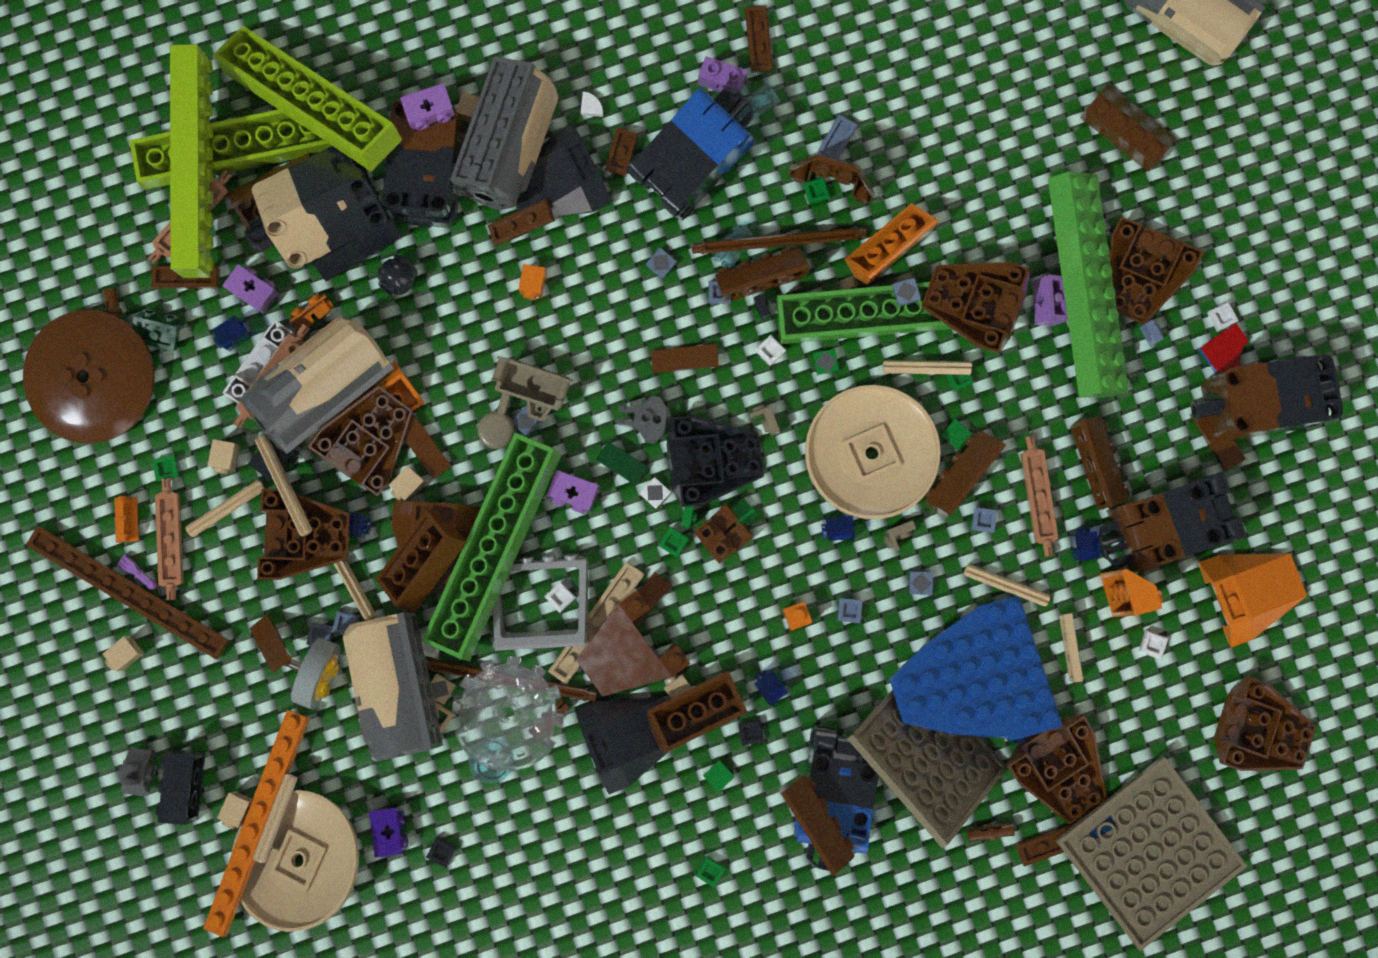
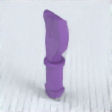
M124 553L117 566L125 573L135 575V579L141 581L149 590H155L157 588L156 581L145 574L144 570H140L137 563Z

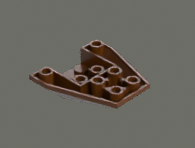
M818 152L790 166L788 176L792 177L791 179L795 182H809L814 171L817 176L822 178L832 177L844 185L854 184L851 197H854L860 203H872L875 192L860 165Z
M1120 216L1111 236L1109 249L1118 314L1145 324L1195 272L1204 251Z
M1010 262L936 265L921 307L975 346L1000 354L1011 338L1025 300L1030 268Z
M376 385L321 426L307 447L347 477L378 496L392 476L412 410L379 385Z
M262 489L261 512L266 513L264 557H258L257 579L282 580L347 560L349 555L350 514L296 494L312 528L311 533L300 536L278 489Z
M394 501L392 527L397 547L401 545L426 509L456 528L466 541L481 507L449 503ZM461 551L429 594H443Z
M1247 676L1227 694L1214 734L1219 762L1240 771L1303 769L1316 725L1270 684Z
M1083 714L1060 718L1062 727L1029 736L1017 744L1007 762V766L1016 781L1069 825L1107 800L1096 736Z

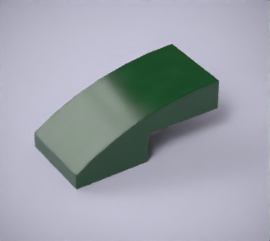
M608 441L596 458V461L635 486L648 468Z

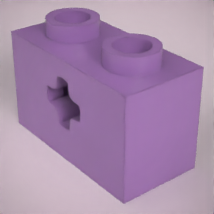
M705 56L698 76V85L717 92L727 88L739 90L742 93L747 79V70ZM730 93V94H729V96H732V97H734V96L736 95V94H734V93Z
M444 83L400 97L412 130H423L429 127V124L435 122L444 123L455 116ZM427 106H431V111L427 112Z
M237 265L222 286L262 314H265L279 294L274 289L276 285L267 278L263 280L257 278L256 275L258 273L246 265L243 268ZM251 285L256 287L254 290L249 289Z
M1046 275L1032 281L1035 325L1055 326L1068 321L1062 276Z
M556 470L547 496L551 498L550 502L563 506L566 503L572 505L571 510L584 514L585 510L591 512L600 487L594 483ZM573 488H576L575 491L578 493V496H573L572 499H569L570 496L567 491H572Z

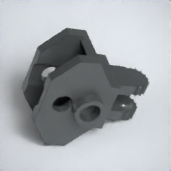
M651 396L641 406H619L618 411L635 414L634 421L617 419L616 425L632 427L634 430L639 431L645 443L655 444L665 435L668 409L660 397ZM659 418L661 422L657 424L654 423V420Z
M129 748L127 756L123 760V764L120 765L118 772L119 777H121L120 784H122L123 794L149 795L155 775V750Z

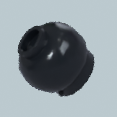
M394 255L393 259L386 260L379 267L377 275L380 282L378 285L389 295H403L413 287L418 271L405 257Z

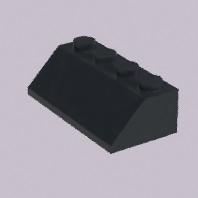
M385 208L387 222L382 227L376 228L364 236L356 238L326 253L324 256L312 260L313 265L325 282L335 278L343 271L355 266L358 262L401 237L400 232Z

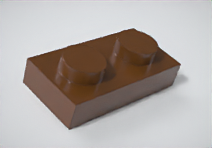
M616 128L605 167L606 172L627 177L628 172L626 168L631 163L638 133Z

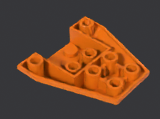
M1291 553L1217 555L1198 562L1205 584L1211 583L1227 625L1222 626L1230 647L1253 640L1307 596Z

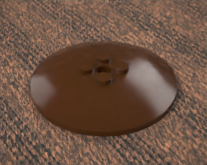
M97 310L73 311L49 322L32 341L23 367L25 395L37 419L54 434L78 443L106 442L129 431L146 412L155 384L153 359L142 336L123 319ZM83 370H86L89 374V379L85 383L80 380V373Z

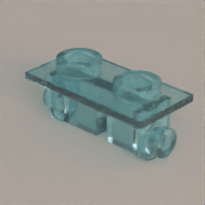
M738 225L730 230L727 240L751 238L754 234L746 229V225ZM737 251L715 252L716 255L712 260L723 261L721 266L724 268L733 267L741 254Z

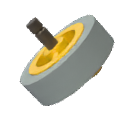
M318 638L308 650L302 663L292 659L283 665L298 671L291 695L292 702L313 710L322 698L325 699L327 697L332 677H336L340 665H338L340 645Z

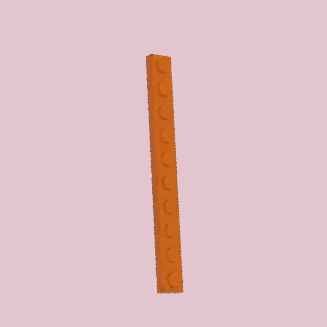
M292 710L286 711L203 929L221 937H227L255 864L253 855L283 777L285 774H289L310 720L309 717Z

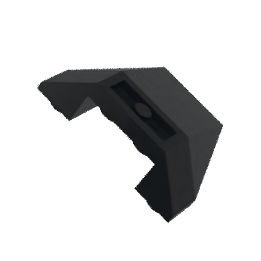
M574 125L553 134L542 145L527 190L519 194L516 203L518 211L546 199L555 218L592 213L612 203L603 180Z
M696 416L670 418L666 442L671 487L681 507L707 504L764 477L759 433Z
M667 696L595 701L575 710L582 735L597 772L609 795L632 785L667 754L660 751L652 734L646 710L667 701Z

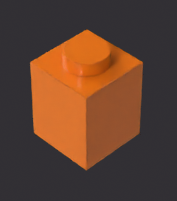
M523 264L518 289L523 298L536 300L537 297H543L547 275L544 267Z
M805 601L782 609L790 631L813 623Z

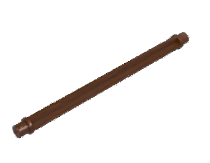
M853 227L849 229L701 241L700 243L692 244V253H701L703 255L715 252L858 240V238H866V229Z
M431 657L429 659L425 658L428 671L454 674L579 699L585 702L586 700L595 702L597 692L588 690L589 688L511 675L504 672L437 660Z

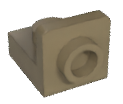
M761 405L752 409L753 413L749 415L751 420L764 416L761 423L765 433L770 432L771 436L780 433L771 406L766 408L765 405Z
M910 521L886 530V536L883 537L887 548H892L893 552L900 550L895 537L898 536L899 540L911 536V531L916 529L914 522Z

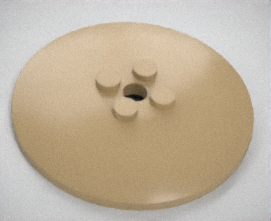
M865 385L845 390L830 399L820 409L813 419L807 434L805 459L809 476L815 488L829 504L839 511L857 518L884 519L907 511L925 496L936 478L941 450L935 425L926 410L917 401L897 389L880 385ZM872 447L877 450L878 456L876 459L866 457L865 451L867 448Z
M293 790L265 863L255 861L240 901L245 910L255 920L278 931H303L324 923L343 906L356 881L359 849L353 826L340 807L318 793ZM242 826L239 828L237 835L235 837L232 852L235 847ZM298 854L303 856V864L300 867L295 863Z

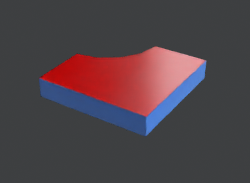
M1235 323L1198 350L1215 374L1218 375L1230 368L1241 366L1240 354L1249 340Z

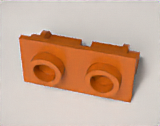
M316 293L307 300L309 302L308 305L303 308L298 306L289 313L291 317L288 318L289 323L295 321L293 327L297 332L302 324L310 327L315 323L314 319L310 316L313 313L318 319H321L332 311L331 308L334 305L329 299L324 301V298H326L325 293L321 295Z
M119 496L114 498L116 543L139 541L137 497Z

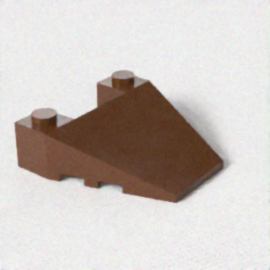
M636 588L617 601L576 659L602 696L671 678L690 664L676 643L659 655H656L635 627L633 621L650 609Z

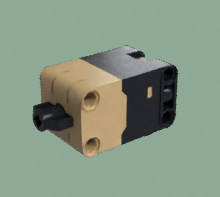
M331 146L254 184L252 194L260 217L249 222L244 234L252 248L264 251L275 245L289 267L300 268L304 264L320 258L326 253L356 238H360L376 228L382 227L387 222V215L366 168L334 146Z

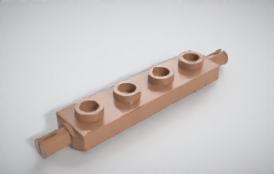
M225 170L218 179L213 177V182L210 183V191L213 193V204L210 205V212L229 192L225 184L233 175L228 170ZM170 222L152 242L155 250L147 259L153 264H156L162 255L171 257Z
M302 324L296 335L287 333L248 390L252 388L256 380L304 344L305 341L303 339L311 329ZM240 400L236 407L241 413L233 424L241 429L248 418L252 419V417Z
M1035 436L1025 437L1028 450L1020 455L1034 542L1043 544L1044 557L1054 556L1052 542L1059 538L1044 450L1036 449Z
M161 479L162 492L155 495L158 585L166 587V600H176V586L184 583L180 494L171 491V479Z

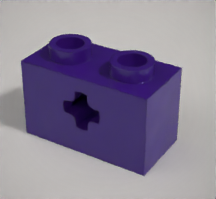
M400 806L369 811L375 858L403 854L406 851V847H408L407 833L404 834L403 825L406 823L405 812L401 811ZM385 829H394L395 833L390 837V833H386Z

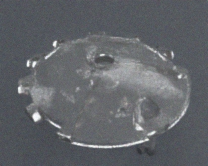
M507 657V664L495 666L493 659L481 663L482 672L474 678L467 674L460 683V686L465 688L461 701H453L452 713L459 714L461 726L454 729L460 745L473 760L493 770L517 771L541 761L556 744V742L550 739L555 726L562 727L564 722V714H557L555 699L561 698L558 687L556 685L551 688L542 678L546 673L542 667L535 664L531 670L520 665L521 658ZM508 707L514 710V717L512 719L506 716V709Z

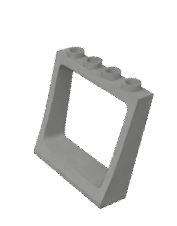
M566 554L564 559H556V555L542 556V560H534L533 556L521 557L520 561L513 563L510 571L570 567L579 569L578 629L506 633L500 592L492 610L495 651L585 646L588 641V557L578 558V554Z

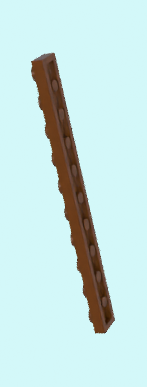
M41 526L36 527L26 543V546L214 659H219L230 641L228 638Z

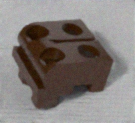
M728 503L722 506L710 519L693 532L719 564L755 537L742 521L728 533L724 534L725 531L740 520Z

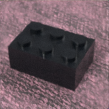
M180 749L165 752V756L161 760L163 778L159 781L158 792L161 793L160 802L157 803L155 811L156 816H158L157 823L187 825L199 820L206 752Z

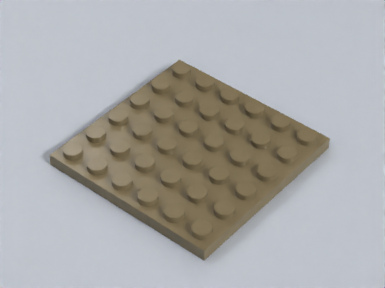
M893 690L889 692L847 738L941 848H944L952 841L1008 768L980 736L948 734L903 724Z
M1163 756L1055 840L1139 951H1142L1247 867L1227 838Z

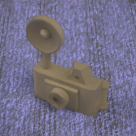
M497 356L499 360L491 380L497 381L495 390L502 392L497 411L487 413L481 418L478 424L479 439L484 445L492 449L508 446L516 430L513 420L506 414L510 397L514 396L526 400L528 417L543 421L551 409L561 410L569 384L573 380L565 375L512 358Z

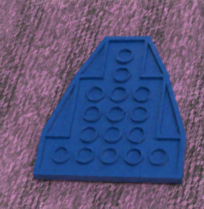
M1019 596L975 608L924 644L889 678L903 724L955 735L1021 739L1062 727V722Z

